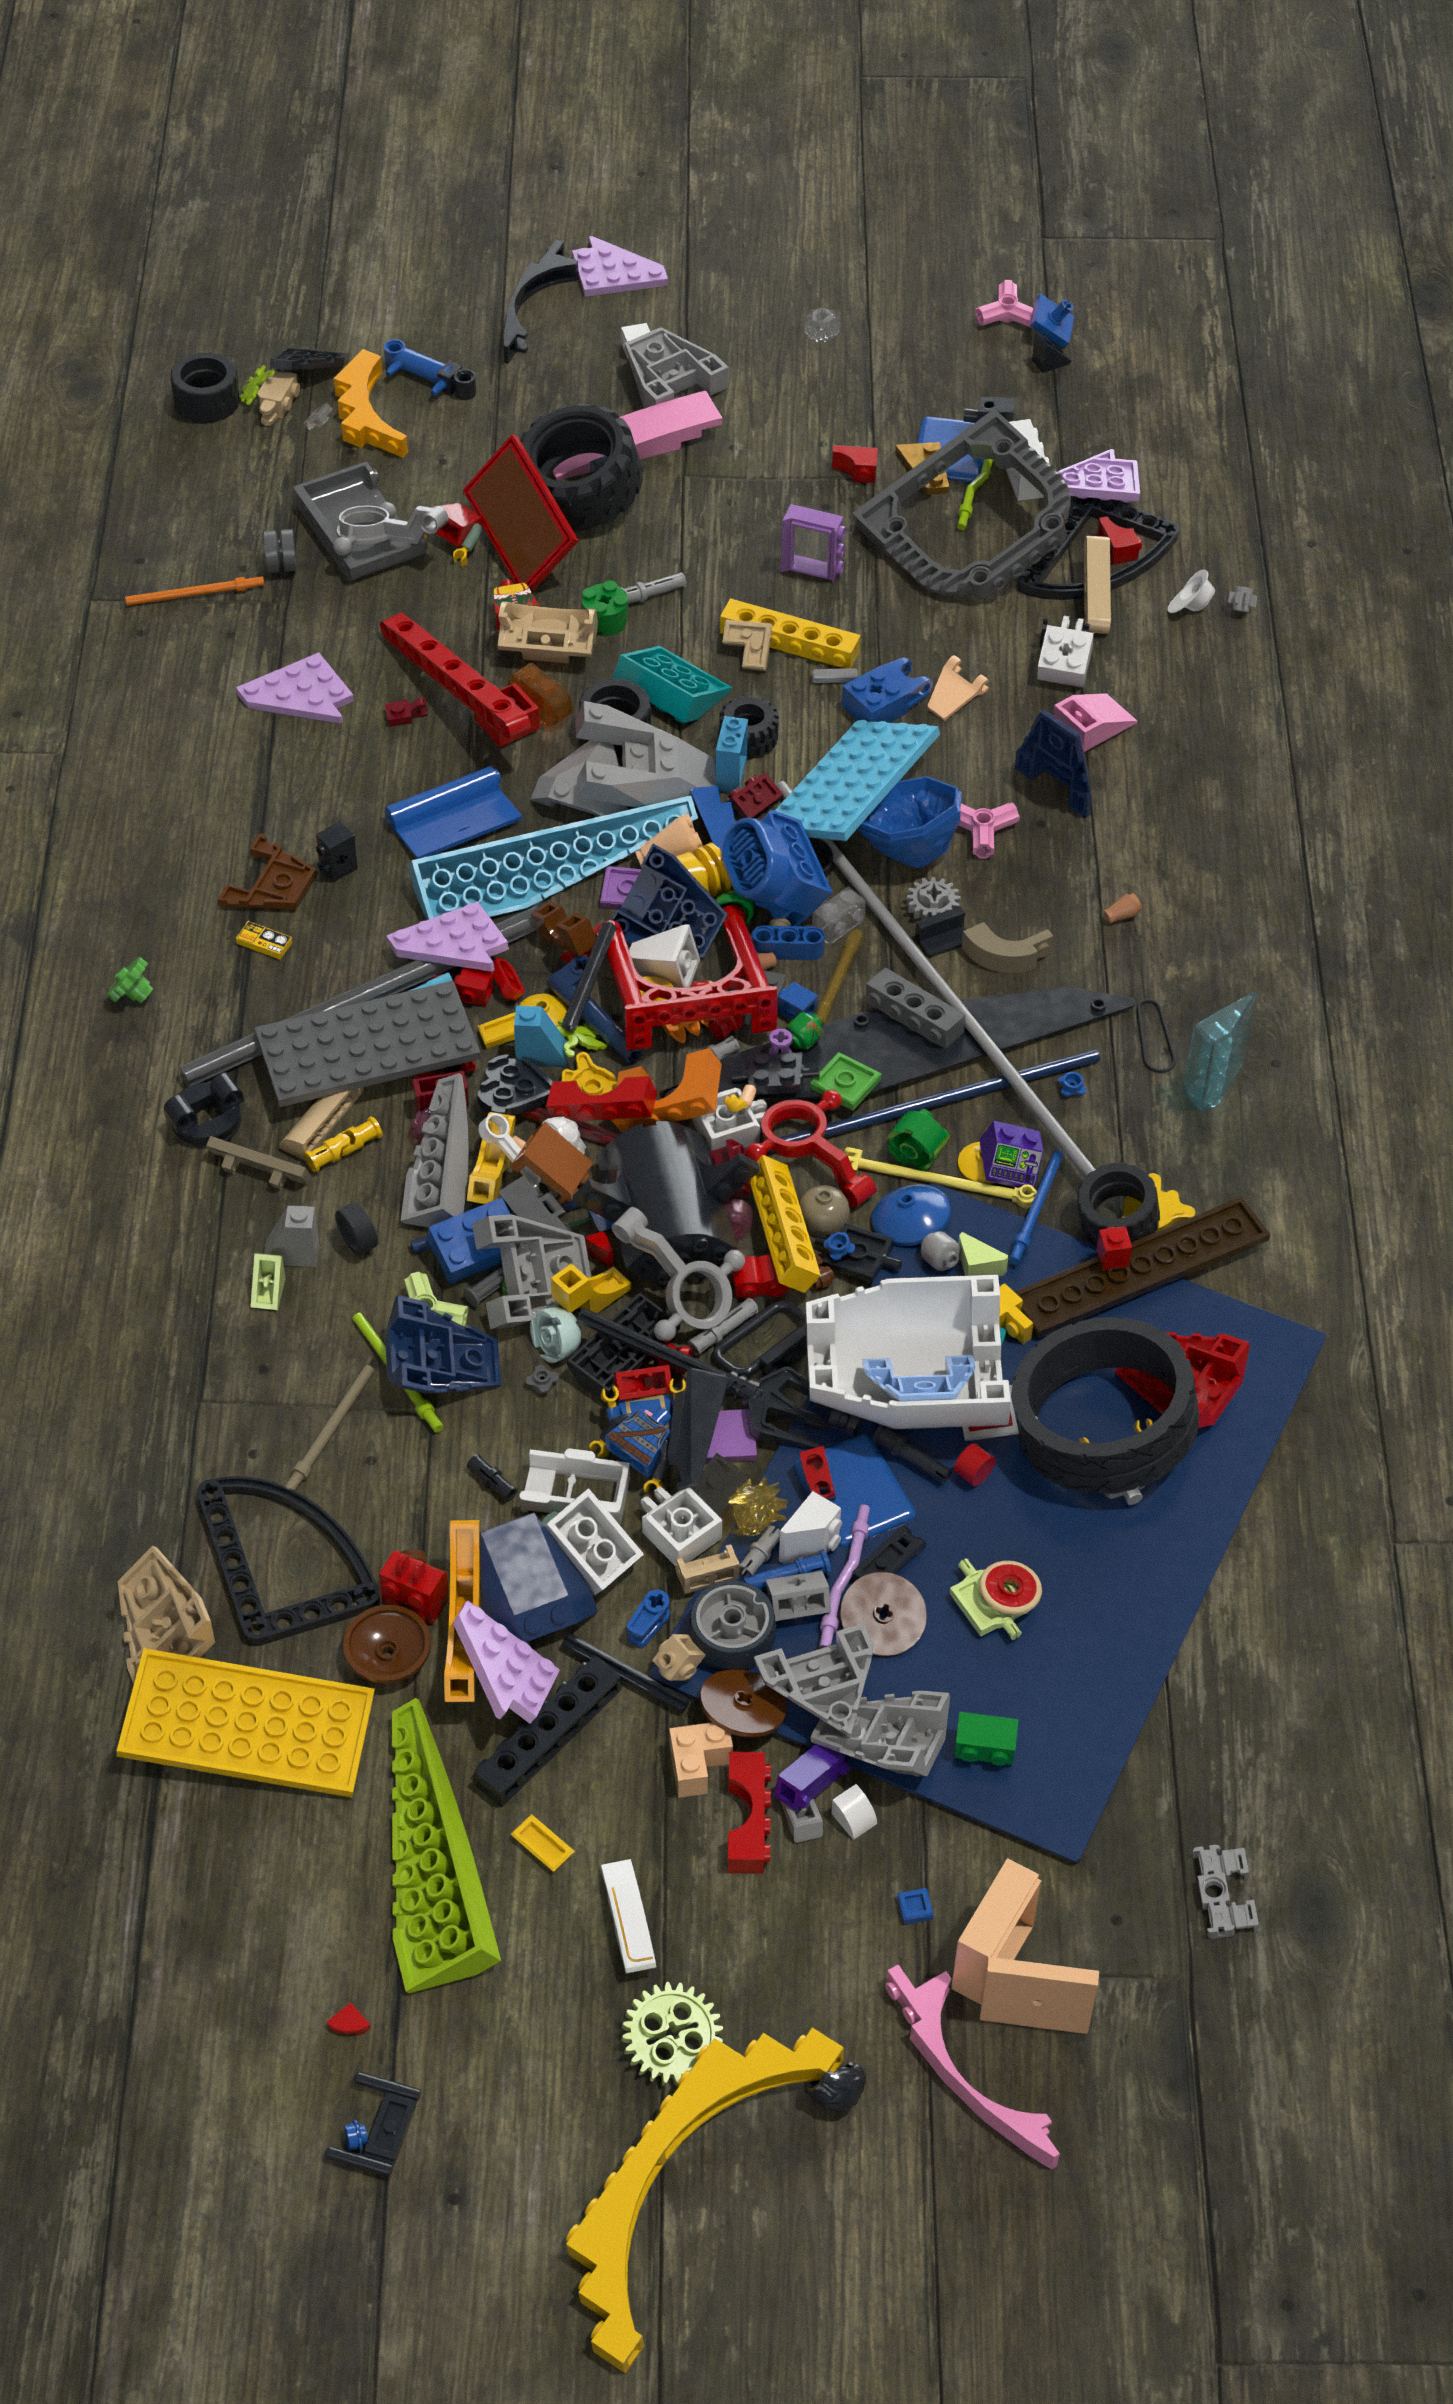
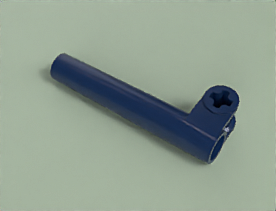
M580 955L575 957L562 969L551 975L547 982L549 989L568 1007L589 957ZM589 996L581 1019L627 1063L631 1064L637 1061L642 1055L643 1050L627 1051L625 1031Z

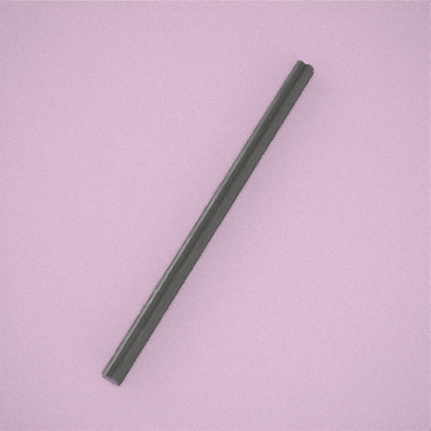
M535 906L495 925L507 942L510 943L537 930L530 913L539 907ZM415 960L284 1020L394 995L457 966ZM256 1033L179 1066L182 1080L189 1087L262 1055Z

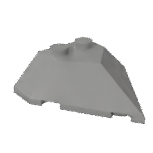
M589 740L539 777L531 796V801L553 808L555 803L594 814L595 817L626 811L629 806L578 798L577 777L586 761L619 767L614 745Z
M864 1623L836 1631L835 1645L786 1659L782 1648L754 1656V1661L764 1684L851 1738L874 1652L873 1642Z

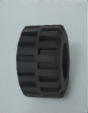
M740 696L738 699L729 700V704H724L723 709L719 713V735L724 716L748 719L747 757L755 758L757 755L761 757L764 756L765 752H771L772 747L777 745L779 714L776 707L771 706V702L768 700L763 701V698H753V696Z

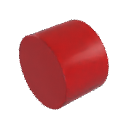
M973 1443L960 1454L954 1465V1471L973 1486H978L989 1476L996 1460L980 1446Z

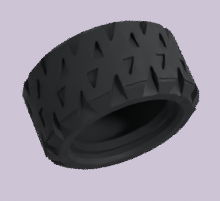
M594 404L566 405L554 409L548 415H542L531 424L528 432H523L520 438L522 445L574 531L590 530L594 526L600 524L603 526L615 520L620 512H625L635 500V494H639L643 481V468L631 430L625 420L620 418L616 412L606 407L598 408ZM585 453H597L608 457L605 464L597 472L586 478L571 482H560L549 478L553 470L560 463L571 457Z

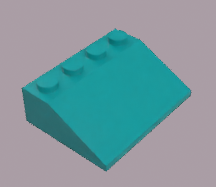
M661 646L621 654L612 678L628 680L638 684L648 693V697H650V701L656 706V709L673 715L674 719L681 723H688L699 719L732 690L731 686Z

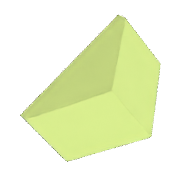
M963 1232L959 1235L958 1244L961 1249L959 1258L965 1276H1002L1006 1273L1008 1255Z
M255 1253L251 1307L278 1310L285 1283L283 1258L278 1255Z

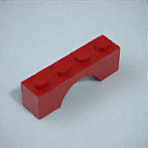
M649 1076L625 1077L615 1089L601 1095H589L582 1092L577 1081L552 1082L546 1108L552 1118L564 1116L572 1121L652 1117L657 1091Z
M729 1752V1793L744 1800L750 1808L751 1815L741 1827L728 1832V1873L764 1874V1862H770V1844H764V1835H770V1817H765V1808H770L771 1790H765V1782L771 1781V1764H765V1752Z

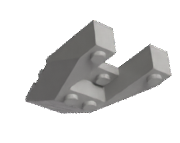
M583 702L575 717L576 738L621 745L623 767L586 761L577 777L578 798L639 808L686 796H691L693 803H695L690 792L691 789L715 786V760L713 757L674 735L608 705Z

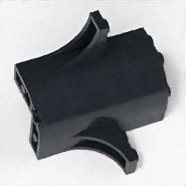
M656 1121V1125L643 1127L640 1124L627 1129L615 1137L596 1155L603 1184L588 1180L572 1196L575 1204L613 1223L630 1207L637 1208L647 1218L648 1225L645 1228L661 1234L685 1265L695 1261H706L718 1267L724 1262V1256L727 1252L738 1249L725 1202L760 1171L758 1162L738 1153L729 1161L714 1165L705 1136L675 1122ZM618 1239L627 1270L663 1287L668 1285L671 1277L652 1254L634 1247L631 1243H624ZM698 1272L689 1274L699 1280L706 1278L705 1275Z

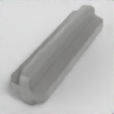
M856 668L814 669L812 671L813 683H848L858 678V670Z

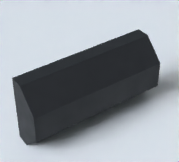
M639 1292L611 1320L663 1344L664 1341L656 1338L654 1327L659 1321L668 1320L671 1315ZM681 1323L676 1327V1332L680 1330ZM597 1332L567 1360V1366L577 1382L595 1397H601L602 1389H605V1395L609 1397L613 1393L612 1386H615L613 1373L637 1370L651 1356Z

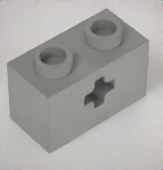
M823 1571L766 1580L767 1597L773 1606L776 1621L831 1612L829 1586Z

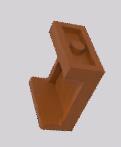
M544 1122L530 1135L510 1167L518 1173L527 1166L560 1194L557 1202L561 1205L566 1200L568 1202L573 1200L572 1196L579 1190L577 1186H581L589 1177L590 1173L587 1171L593 1162Z

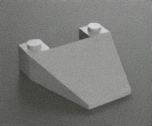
M662 327L625 343L643 408L673 400L674 394L696 384L701 386L710 396L728 388L729 367L715 354Z
M512 1214L488 1216L472 1223L477 1250L500 1248L508 1296H501L486 1302L490 1329L515 1327L537 1316L535 1312L538 1310L559 1306L551 1295V1277L571 1263L586 1277H591L584 1235Z

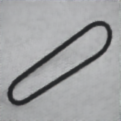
M1143 999L1137 1004L1143 1060L1150 1070L1162 1073L1174 1068L1176 1055L1161 1005L1156 1000ZM1143 1003H1153L1158 1008L1172 1055V1064L1167 1068H1155L1147 1060L1140 1011Z

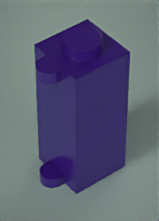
M818 1744L814 1745L778 1775L774 1796L796 1812L801 1808H806L813 1798L838 1779L841 1774L846 1775L850 1771V1766L844 1761L845 1754Z

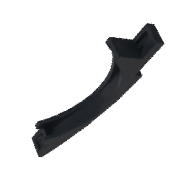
M555 240L537 264L530 262L516 286L508 307L504 329V362L509 364L517 351L526 353L528 350V346L522 340L528 336L527 331L520 325L516 317L524 302L535 293L547 287L566 282H575L579 278L578 260L564 257L563 241Z

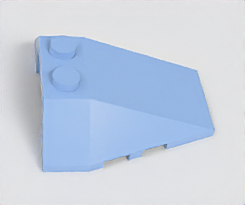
M973 1355L945 1356V1375L894 1377L890 1358L862 1359L864 1374L892 1399L897 1401L956 1399L975 1371Z

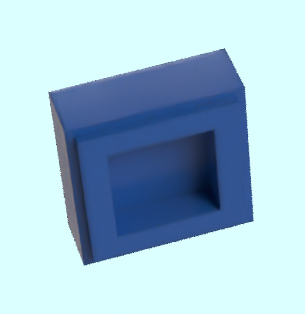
M927 1888L897 1893L903 1925L933 1920L934 1914Z

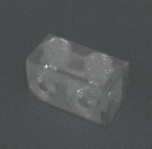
M847 887L813 912L812 927L822 929L825 934V942L831 945L865 920L866 900Z

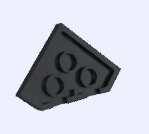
M284 347L270 359V368H276V371L281 373H288L290 370L298 369L314 371L316 368L325 367L340 369L349 362V353Z

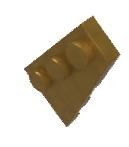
M940 442L896 445L895 452L898 456H902L907 469H913L939 450L941 446ZM946 471L931 480L925 487H922L926 495L949 493Z

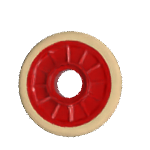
M1015 1561L996 1562L987 1567L980 1577L979 1588L983 1599L989 1606L999 1612L1011 1615L1026 1613L1032 1610L1041 1599L1042 1585L1038 1576L1032 1569L1022 1563ZM1013 1583L1017 1586L1018 1590L1016 1592H1009L1004 1589L1003 1585Z

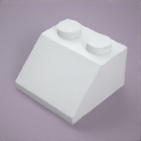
M812 1491L780 1530L779 1562L783 1564L794 1563V1560L798 1557L805 1559L815 1556L821 1550H825L826 1554L829 1550L834 1551L841 1540V1536H839L842 1525L840 1520L841 1508Z

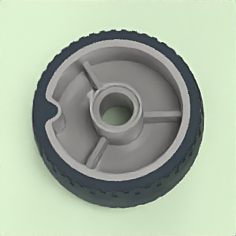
M730 1580L715 1583L698 1595L690 1613L689 1635L695 1644L706 1654L702 1659V1663L716 1671L731 1669L749 1671L756 1667L754 1656L771 1651L776 1634V1619L773 1606L765 1593L752 1584Z

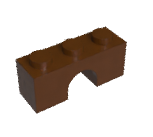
M548 901L530 913L540 937L556 946L580 956L590 952L595 944L597 937L587 917L575 912L567 917L563 906L552 901Z

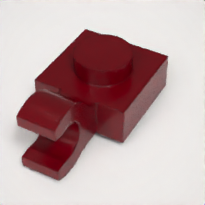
M425 698L415 699L412 704H409L408 700L385 703L389 727L412 723V718L428 716Z

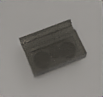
M716 1452L703 1470L700 1483L691 1487V1489L721 1517L750 1475L740 1472L737 1466Z

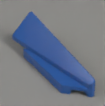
M717 785L691 789L690 792L713 844L721 851L725 835L735 823L731 802L721 803Z

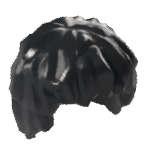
M848 2062L845 2066L840 2065L836 2072H824L821 2080L804 2082L803 2089L806 2094L811 2096L813 2101L824 2109L844 2112L858 2103V2099H860L866 2084V2074L861 2065Z

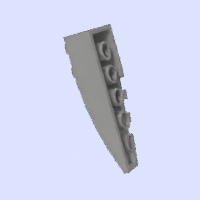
M460 1073L439 1079L429 1106L431 1115L427 1122L423 1124L421 1132L424 1136L421 1145H416L413 1154L416 1156L413 1168H409L406 1175L401 1221L405 1224L430 1227L464 1213L469 1148L466 1099L463 1076Z

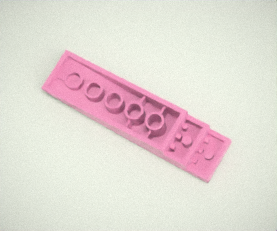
M706 391L663 402L620 417L625 420L631 430L640 459L681 449V442L701 437L703 429L722 425V417ZM597 453L580 454L560 463L553 470L552 474L555 480L558 481L597 471L605 464L608 457Z

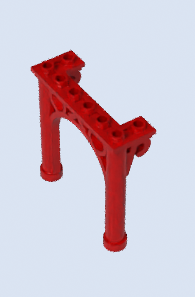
M728 905L723 908L728 915L722 926L737 963L735 968L726 977L716 982L689 988L661 986L642 978L634 967L620 924L609 920V922L616 925L617 929L606 955L625 1009L627 1051L651 1048V1027L751 1013L752 1034L777 1029V987L770 986L745 924V914L740 906ZM601 923L597 929V936L603 923ZM729 988L738 989L735 991H726ZM659 997H660V998H663V999H667V1000L653 1001V1000H655V999H657V998H659Z

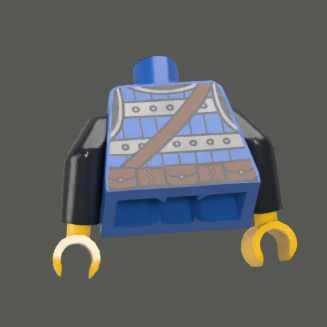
M659 1407L652 1416L639 1409L633 1414L627 1413L612 1418L600 1434V1441L591 1442L589 1449L590 1451H595L600 1445L601 1451L597 1455L598 1458L606 1457L609 1451H611L623 1461L630 1463V1466L647 1478L651 1475L653 1477L652 1480L644 1484L645 1492L649 1491L652 1483L657 1488H663V1484L660 1481L664 1480L670 1466L667 1457L670 1431L665 1425L672 1417L665 1409Z

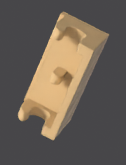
M731 1544L725 1546L726 1550L724 1553L687 1563H684L682 1558L676 1559L675 1569L684 1594L708 1588L715 1583L739 1579V1561Z

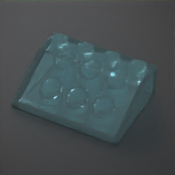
M1255 991L1194 1025L1182 1092L1201 1111L1209 1107H1215L1222 1101L1245 1061L1258 995Z

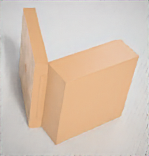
M1007 1858L958 1940L951 1989L981 2004L980 2020L1088 2034L1098 1988L1099 1971L1014 1960L1034 1926L1042 1880L1038 1879L1039 1874Z

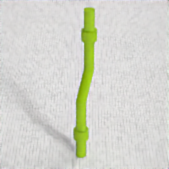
M984 459L981 474L967 486L963 504L960 505L958 511L959 521L957 528L959 530L966 529L968 519L973 511L972 501L974 493L989 478L992 462L994 461L992 459Z

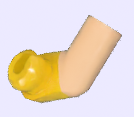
M746 1085L741 1097L737 1098L734 1094H731V1097L727 1096L724 1100L727 1110L736 1113L750 1107L756 1094V1088L753 1085Z

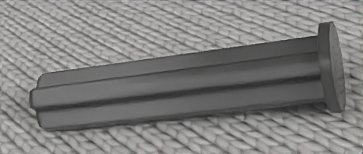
M503 1266L472 1288L464 1289V1296L473 1307L479 1306L481 1300L503 1285L505 1280Z

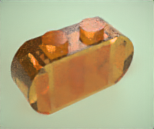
M533 663L527 664L509 676L508 686L516 683L539 708V720L548 727L556 725L572 714L573 703L567 690Z

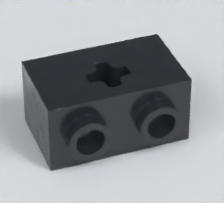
M341 821L316 834L317 846L315 849L319 859L317 866L322 875H327L333 882H336L358 869L355 836Z

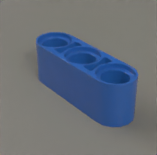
M759 926L753 930L752 942L757 953L772 952L776 959L817 960L824 954L825 934L818 927Z

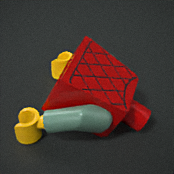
M458 503L442 505L440 507L447 511L449 519L435 533L457 547L462 546V549H456L453 552L454 563H456L457 559L461 558V567L467 565V552H471L482 532V527L480 526L482 518Z

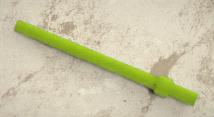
M362 1313L355 1314L352 1318L387 1366L386 1346ZM404 1389L416 1406L415 1411L420 1418L425 1419L435 1433L440 1432L444 1425L435 1415V1408L429 1400H425L419 1392Z

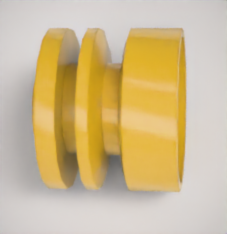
M709 843L703 846V848H696L693 854L686 852L676 856L712 897L731 890L732 884L723 865L721 851L715 844Z

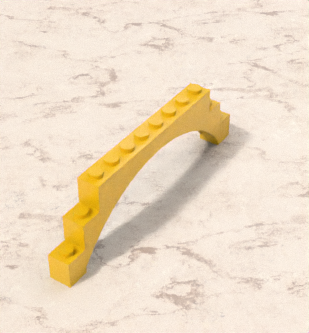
M812 2028L807 2036H800L793 2051L765 2033L761 2035L758 2041L753 2040L745 2051V2057L716 2038L712 2040L709 2046L704 2045L696 2056L694 2067L691 2071L686 2070L678 2081L676 2092L673 2096L668 2095L660 2106L658 2117L654 2122L650 2120L641 2133L642 2139L636 2147L631 2146L624 2155L622 2167L617 2173L613 2172L610 2174L604 2184V2192L599 2199L594 2198L589 2203L585 2211L586 2217L580 2225L575 2224L566 2237L568 2254L593 2271L592 2273H586L578 2286L580 2301L606 2320L605 2322L601 2320L591 2334L593 2352L626 2374L645 2347L643 2336L635 2331L630 2313L628 2260L631 2239L638 2214L651 2185L666 2161L682 2142L703 2123L742 2099L783 2085L821 2080L822 2075L826 2071L836 2072L844 2061V2047Z

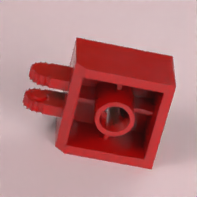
M516 683L499 691L527 714L531 723V730L508 740L474 713V720L499 747L540 729L539 708Z
M395 1550L379 1572L382 1604L408 1608L418 1614L425 1623L434 1625L449 1601L446 1571L437 1569L423 1561L409 1557V1555Z

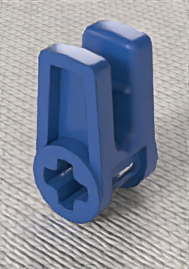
M649 1591L626 1626V1630L629 1632L627 1640L633 1645L644 1648L664 1624L668 1622L670 1618L669 1597L664 1591Z

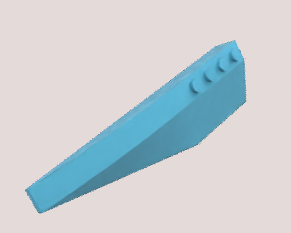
M686 796L412 860L408 871L414 892L426 920L475 902H479L488 916L492 918L528 909L640 850L644 843L682 815L688 813L692 822L697 820L698 816L692 797Z

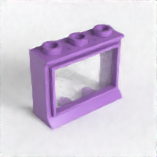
M790 504L782 522L781 572L788 570L829 579L834 583L837 576L841 575L844 569V562L841 561L845 551V544H842L846 533V527L843 526V516Z

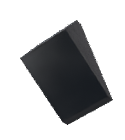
M1038 333L1034 336L1032 362L1042 373L1071 363L1072 360L1061 348Z

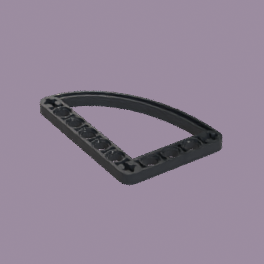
M1077 497L1070 506L1069 516L1065 527L1072 528L1073 530L1066 531V538L1063 544L1047 553L1053 555V557L1047 558L1043 556L1039 562L1022 572L1018 577V590L1023 594L1050 600L1084 598V582L1076 584H1048L1043 582L1091 516L1098 519L1108 517L1112 523L1119 527L1133 528L1135 533L1159 541L1141 558L1125 568L1110 574V591L1136 579L1158 563L1177 542L1179 526L1174 522L1111 499L1101 500L1092 497L1082 499ZM1108 508V509H1111V510H1113V511H1111V512H1106V511H1103L1102 509ZM1073 514H1080V515H1082L1083 517H1078V518H1077V517H1074V516H1072V515H1073ZM1123 516H1131L1133 519H1124ZM1143 524H1152L1153 527H1146ZM1033 568H1042L1043 571H1035Z
M246 1476L219 1477L206 1480L198 1486L199 1504L244 1639L248 1644L252 1646L265 1645L356 1617L362 1612L380 1605L379 1588L360 1550L337 1521L306 1496L291 1488L287 1489L286 1486L276 1482ZM208 1491H212L215 1497V1502L212 1504L206 1493ZM244 1494L259 1496L286 1505L302 1514L320 1528L338 1547L352 1567L360 1584L265 1613L225 1495ZM215 1512H223L226 1515L221 1521L210 1519L211 1515ZM224 1534L233 1536V1540L230 1543L222 1544L218 1542V1538ZM231 1557H238L241 1560L234 1567L225 1564L227 1559ZM238 1580H246L249 1583L243 1590H237L233 1587L234 1583ZM368 1594L372 1600L366 1601L363 1595ZM353 1597H355V1602L357 1604L355 1606H353L352 1604ZM337 1601H344L348 1604L346 1609L342 1611H336L332 1608V1605ZM246 1603H253L257 1606L251 1613L241 1611V1607ZM311 1609L320 1612V1615L312 1620L307 1619L304 1615ZM282 1618L292 1620V1624L287 1628H280L276 1625L278 1620ZM256 1621L261 1634L255 1635L251 1622Z

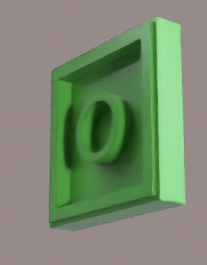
M838 1052L822 1069L820 1078H814L810 1082V1089L821 1095L827 1090H836L842 1097L841 1105L853 1111L881 1081L882 1074Z

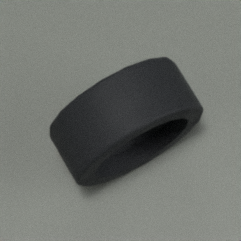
M352 1202L336 1210L335 1220L338 1229L352 1252L356 1255H362L377 1247L378 1236L375 1227L360 1204Z

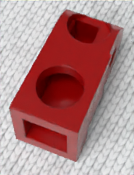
M824 1446L799 1452L811 1493L813 1491L827 1500L836 1498ZM819 1489L826 1490L828 1493L821 1495Z

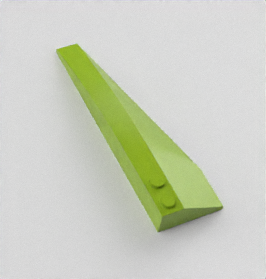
M417 1698L392 1711V1746L395 1748L392 1772L395 1774L396 1785L395 1788H392V1800L396 1802V1812L392 1813L393 1860L396 1861V1872L393 1874V1886L396 1888V1902H393V1915L396 1916L393 1942L405 1991L409 1994L475 1976L501 1961L463 1821L420 1701Z

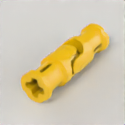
M370 1116L365 1123L357 1127L352 1126L334 1138L327 1139L322 1143V1146L313 1151H305L304 1158L309 1168L316 1173L320 1170V1167L331 1161L336 1162L342 1156L364 1147V1143L373 1138H381L383 1136L382 1130L377 1120Z

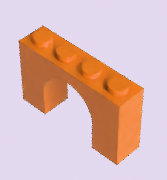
M710 1048L687 1054L684 1076L680 1085L667 1097L655 1101L652 1117L614 1119L612 1122L622 1133L640 1124L643 1127L656 1125V1121L679 1122L714 1113L717 1103L721 1062ZM642 1066L620 1071L618 1073L617 1086L625 1077L649 1075Z

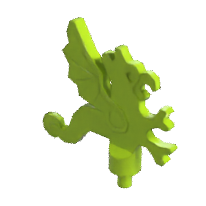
M263 365L261 369L257 368L254 378L251 376L246 381L248 384L242 389L244 393L240 395L241 401L245 402L246 400V404L250 405L259 391L260 387L258 385L262 384L268 376L272 377L275 373L274 370H268L265 373L266 366Z
M559 1020L558 1024L562 1025L563 1020ZM583 1024V1027H577L575 1031L571 1032L566 1031L562 1026H556L563 1037H566L568 1040L563 1046V1050L568 1057H574V1051L570 1049L576 1047L578 1043L587 1049L597 1051L599 1049H607L608 1044L596 1040L597 1033L587 1024Z

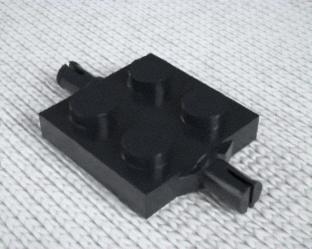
M802 1053L751 1055L750 1066L747 1071H732L731 1077L732 1083L747 1081L748 1085H753L756 1088L755 1095L801 1093V1084L805 1078H820V1068H804Z
M846 1223L840 1232L848 1235L850 1243L855 1245V1251L852 1254L847 1253L840 1260H833L830 1251H828L823 1260V1267L828 1266L834 1272L871 1284L883 1267L900 1271L902 1267V1260L889 1257L894 1247V1238ZM818 1234V1237L815 1239V1245L824 1247V1242L829 1237Z

